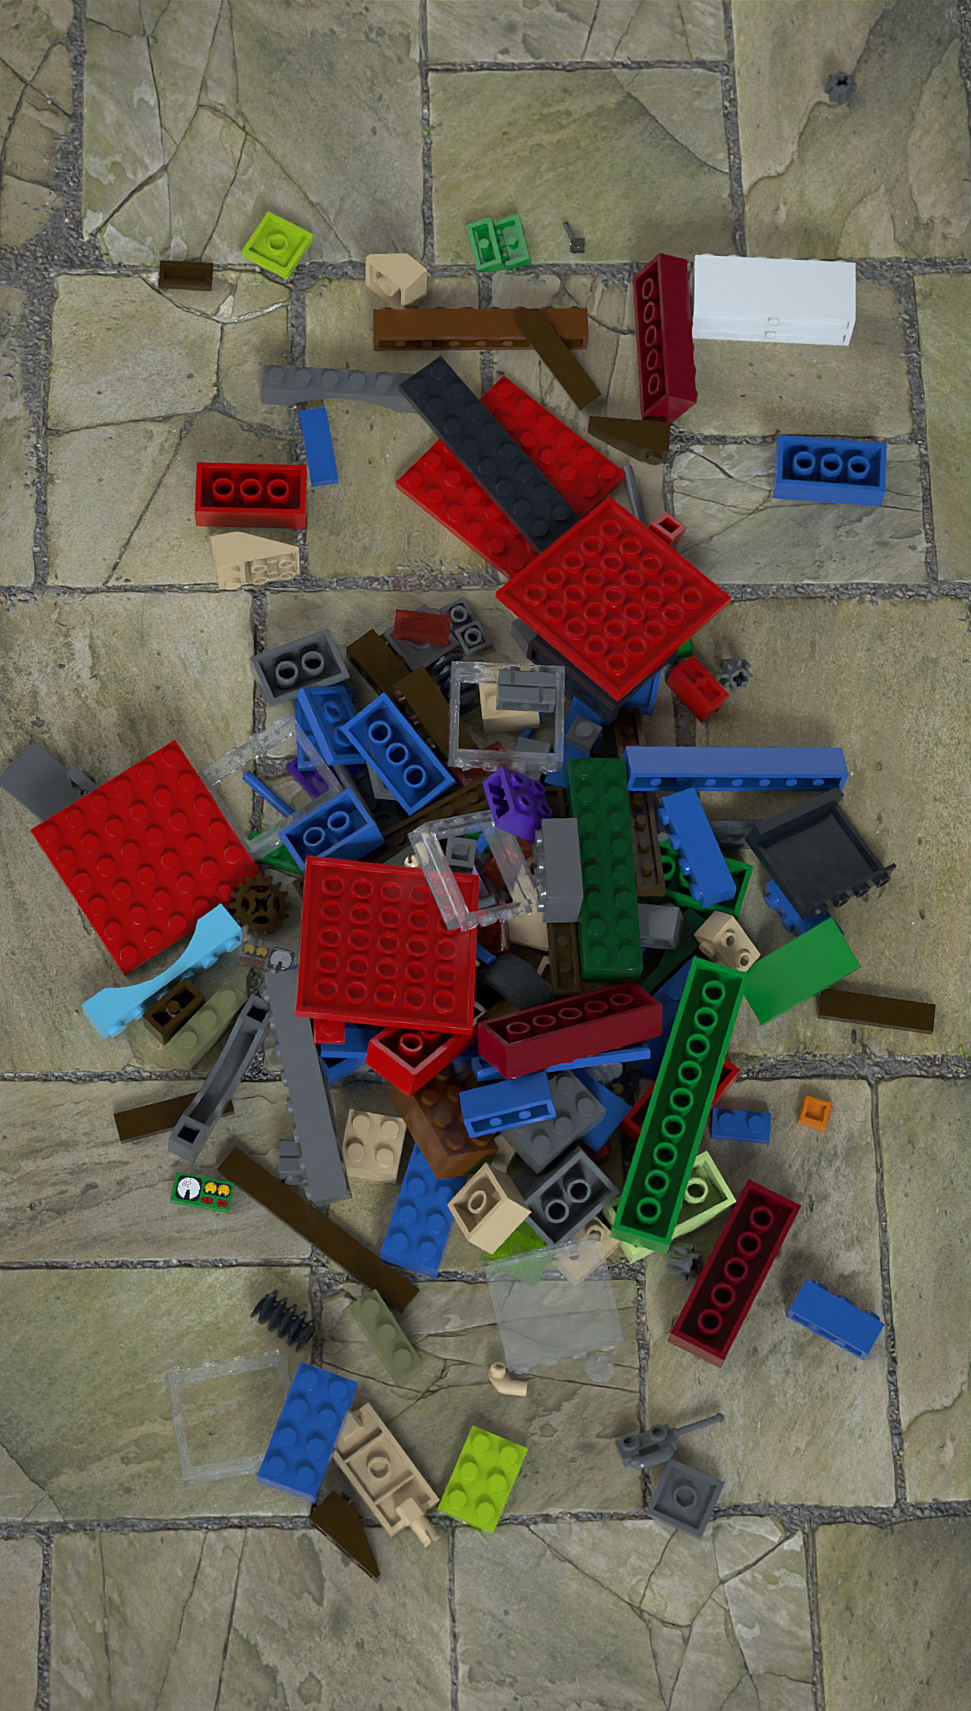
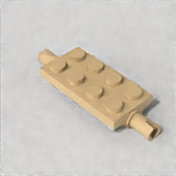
M369 1402L354 1412L350 1410L332 1457L390 1538L407 1526L413 1529L425 1548L432 1545L431 1539L433 1542H436L441 1535L437 1533L425 1514L439 1503V1498Z

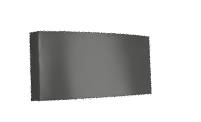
M464 597L439 609L443 621L450 633L459 642V647L465 656L491 644L479 619H475Z

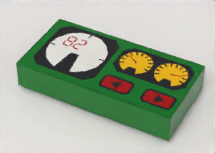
M176 1172L170 1201L175 1204L229 1213L235 1185L233 1182Z

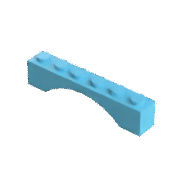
M222 904L218 905L198 920L195 933L188 948L169 969L152 980L138 985L122 988H104L82 1004L84 1015L104 1040L110 1035L111 1037L117 1036L125 1029V1024L132 1019L138 1020L142 1018V1015L149 1010L151 1005L158 1002L184 977L191 982L195 977V973L203 967L208 969L217 962L218 956L225 951L231 952L236 949L243 939L241 927Z

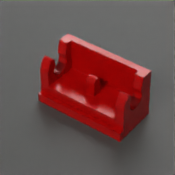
M694 655L674 667L666 682V685L701 724L708 720L714 710L716 713L719 712L729 697L725 689Z

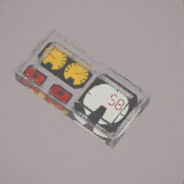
M243 936L236 965L272 974L283 972L296 965L299 948Z

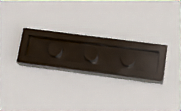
M538 308L515 324L579 411L602 395Z
M825 989L820 994L818 1018L932 1035L936 1004Z
M198 1092L113 1114L121 1144L173 1131L182 1114L192 1103ZM231 1099L220 1118L235 1114Z

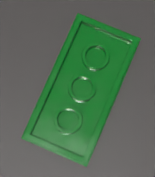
M831 917L752 964L746 971V973H750L744 996L760 1024L764 1026L860 969L861 965Z

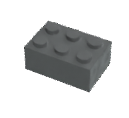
M577 818L542 819L540 830H535V843L532 844L533 860H537V869L534 870L535 886H539V895L536 897L537 912H542L543 923L577 922L583 901Z
M569 1069L562 1070L549 1081L557 1117L499 1131L500 1135L537 1175L546 1170L576 1142L580 1141L601 1123L605 1117L606 1109Z
M576 1142L520 1194L531 1210L525 1221L556 1252L611 1202L620 1191L615 1183Z

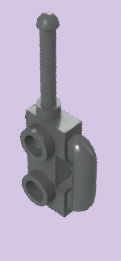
M717 1413L715 1416L677 1429L676 1427L669 1428L668 1424L654 1425L646 1432L637 1435H625L620 1441L615 1442L616 1451L625 1468L631 1466V1468L636 1470L646 1469L668 1461L673 1456L674 1451L677 1450L676 1439H679L680 1435L718 1422L721 1423L724 1420V1415Z

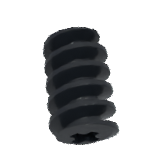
M462 653L445 655L435 660L431 665L433 668L432 673L437 677L436 683L441 687L440 692L445 696L446 701L457 716L475 710L478 707V703L474 701L480 697L478 691L470 692L476 687V684L473 681L466 682L472 677V674L470 672H463L467 669L468 665L465 662H460L464 657Z
M275 1289L271 1293H267L260 1300L250 1317L253 1318L260 1314L258 1323L263 1325L269 1321L267 1330L273 1332L278 1329L277 1337L279 1339L288 1335L286 1342L288 1346L298 1342L296 1352L299 1353L313 1336L317 1319L313 1318L305 1322L307 1312L303 1311L296 1315L295 1312L298 1305L293 1304L287 1308L288 1298L285 1296L277 1301L276 1298L279 1291Z

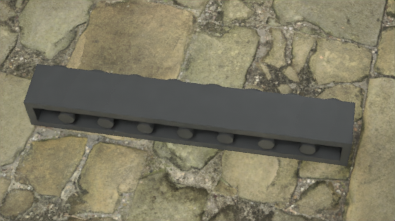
M298 968L265 976L266 986H263L262 989L266 1003L271 1004L272 1013L268 1014L269 1023L272 1031L276 1030L278 1041L274 1042L275 1051L278 1059L282 1058L284 1069L280 1070L284 1087L288 1086L290 1097L286 1098L290 1115L294 1114L296 1125L292 1126L295 1142L301 1145L302 1154L298 1155L302 1172L306 1171L308 1182L304 1183L308 1200H312L315 1205L320 1207L352 1199L353 1197L323 1058L319 1054V1044H314L313 1018L295 1016Z

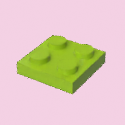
M268 211L242 249L241 256L288 280L314 241V234Z

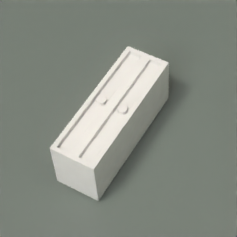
M695 255L690 281L691 318L693 319L692 337L699 339L849 346L856 320V263L844 260H837L835 262L821 261L819 259L794 260L788 257L770 259L764 256L750 258L738 255Z

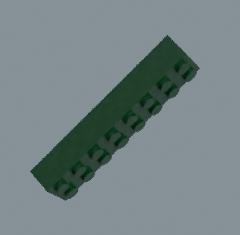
M568 758L564 770L567 818H577L583 886V901L578 921L576 922L581 983H624L631 980L638 982L643 970L625 758Z

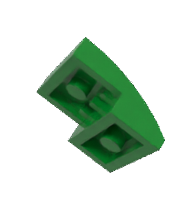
M519 214L494 222L489 217L466 225L478 273L497 272L532 264Z

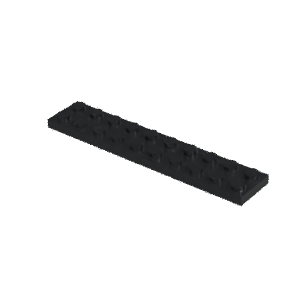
M442 356L433 360L399 385V392L538 555L581 520Z

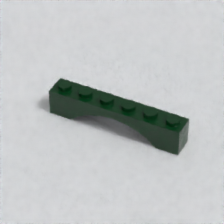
M691 907L682 914L684 921L678 950L666 949L658 967L639 985L651 996L665 985L699 952L704 954L700 950V943L694 934L704 924L705 920Z

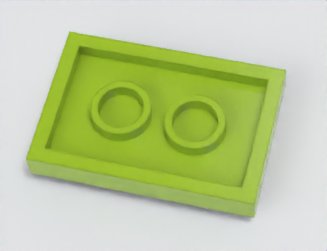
M473 1425L437 1511L494 1534L528 1448Z

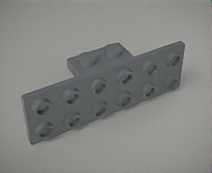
M35 742L0 775V786L42 822L99 787L94 783L95 779L86 770L80 771L75 766L68 770Z

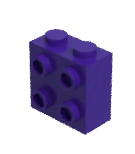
M501 766L482 782L495 827L535 843V830H540L542 819H552V811L545 797V788L538 780H533L517 771Z

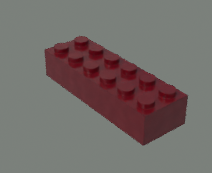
M663 253L655 256L633 277L641 420L671 422L672 424L697 403L698 392L695 381V344L692 337L693 319L691 318L690 273L688 271L687 259Z
M631 980L478 1023L479 1055L506 1079H516L527 1073L544 1071L548 1067L569 1064L576 1059L597 1056L604 1051L621 1049L625 1045L646 1042L653 1037L661 1036L662 1004Z
M750 1179L747 1180L669 1335L668 1342L721 1369L801 1205Z

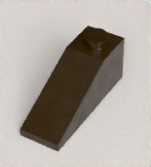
M589 416L588 434L639 462H646L650 465L667 464L671 422Z
M333 1490L308 1517L309 1523L377 1584L381 1579V1573L358 1514L353 1508L355 1502L344 1492H341L339 1495Z

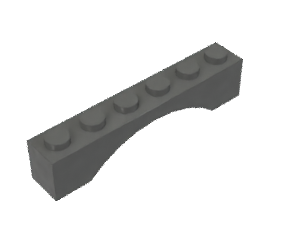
M263 364L262 404L290 406L315 399H350L380 405L395 412L417 413L398 390L399 385L414 374Z
M251 994L211 1073L168 1139L169 1152L193 1164L195 1163L271 1029L268 1014L272 1013L271 1004L266 1003L264 999Z

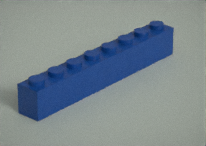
M626 746L622 758H625L628 791H683L694 787L695 791L827 792L835 787H839L842 791L849 775L842 748Z

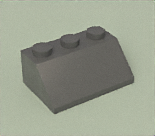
M328 628L250 657L251 672L262 696L271 707L297 698L296 693L302 687H325L350 678Z

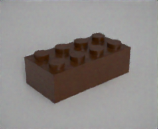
M450 1064L410 1097L393 1084H391L388 1091L389 1096L437 1180L476 1174L485 1163L492 1164L499 1149L490 1133L470 1138L463 1120L459 1093L464 1092L465 1089Z

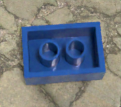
M350 787L278 832L279 837L303 874H305L307 856L358 861L386 843L376 824Z

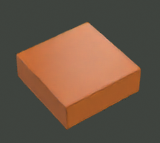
M805 1094L797 1124L825 1132L833 1102Z

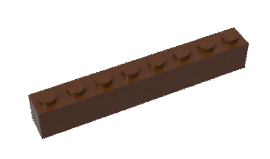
M519 306L513 309H500L499 307H488L487 309H473L472 307H462L460 309H446L444 307L433 309H419L417 307L392 309L390 307L373 309V351L534 350L515 324L536 308ZM545 306L538 308L569 350H587L589 338L588 308L577 306L568 308Z

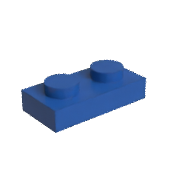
M713 1108L710 1139L769 1144L771 1113Z

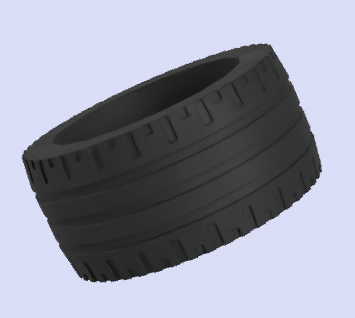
M511 953L497 958L493 964L486 966L475 976L474 998L486 1010L492 1008L502 999L521 1008V1011L556 1001L539 973L524 959Z

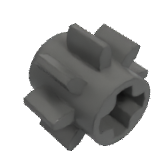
M839 71L834 76L828 75L824 93H829L830 102L833 101L842 105L847 100H853L857 83H852V74L848 75Z
M734 655L733 658L723 659L720 669L716 670L722 677L719 683L724 688L729 687L733 692L737 688H746L749 679L753 677L751 672L747 670L751 665L745 659L741 660L737 655Z
M682 1242L681 1247L674 1246L669 1251L666 1259V1264L669 1268L668 1272L675 1274V1279L687 1281L689 1276L695 1278L703 1267L701 1251L695 1250L694 1245Z

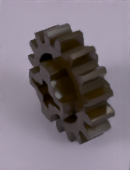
M261 874L256 875L255 881L248 876L245 878L246 885L237 883L235 886L239 892H232L229 895L235 900L234 903L228 905V908L235 909V913L231 917L239 919L238 925L241 928L247 927V935L256 930L257 936L261 937L264 934V929L270 935L274 933V925L278 928L284 926L280 920L281 918H289V914L284 911V908L291 906L290 902L284 901V897L289 893L288 891L281 892L279 890L283 883L272 884L273 876H268L265 881L262 880ZM259 886L267 888L264 893H257L251 888ZM267 897L262 906L264 910L261 909L251 914L256 907L255 901ZM275 897L278 904L277 913L273 909V899ZM242 898L246 902V912L244 914L241 909ZM255 918H263L269 923L255 924L252 921Z

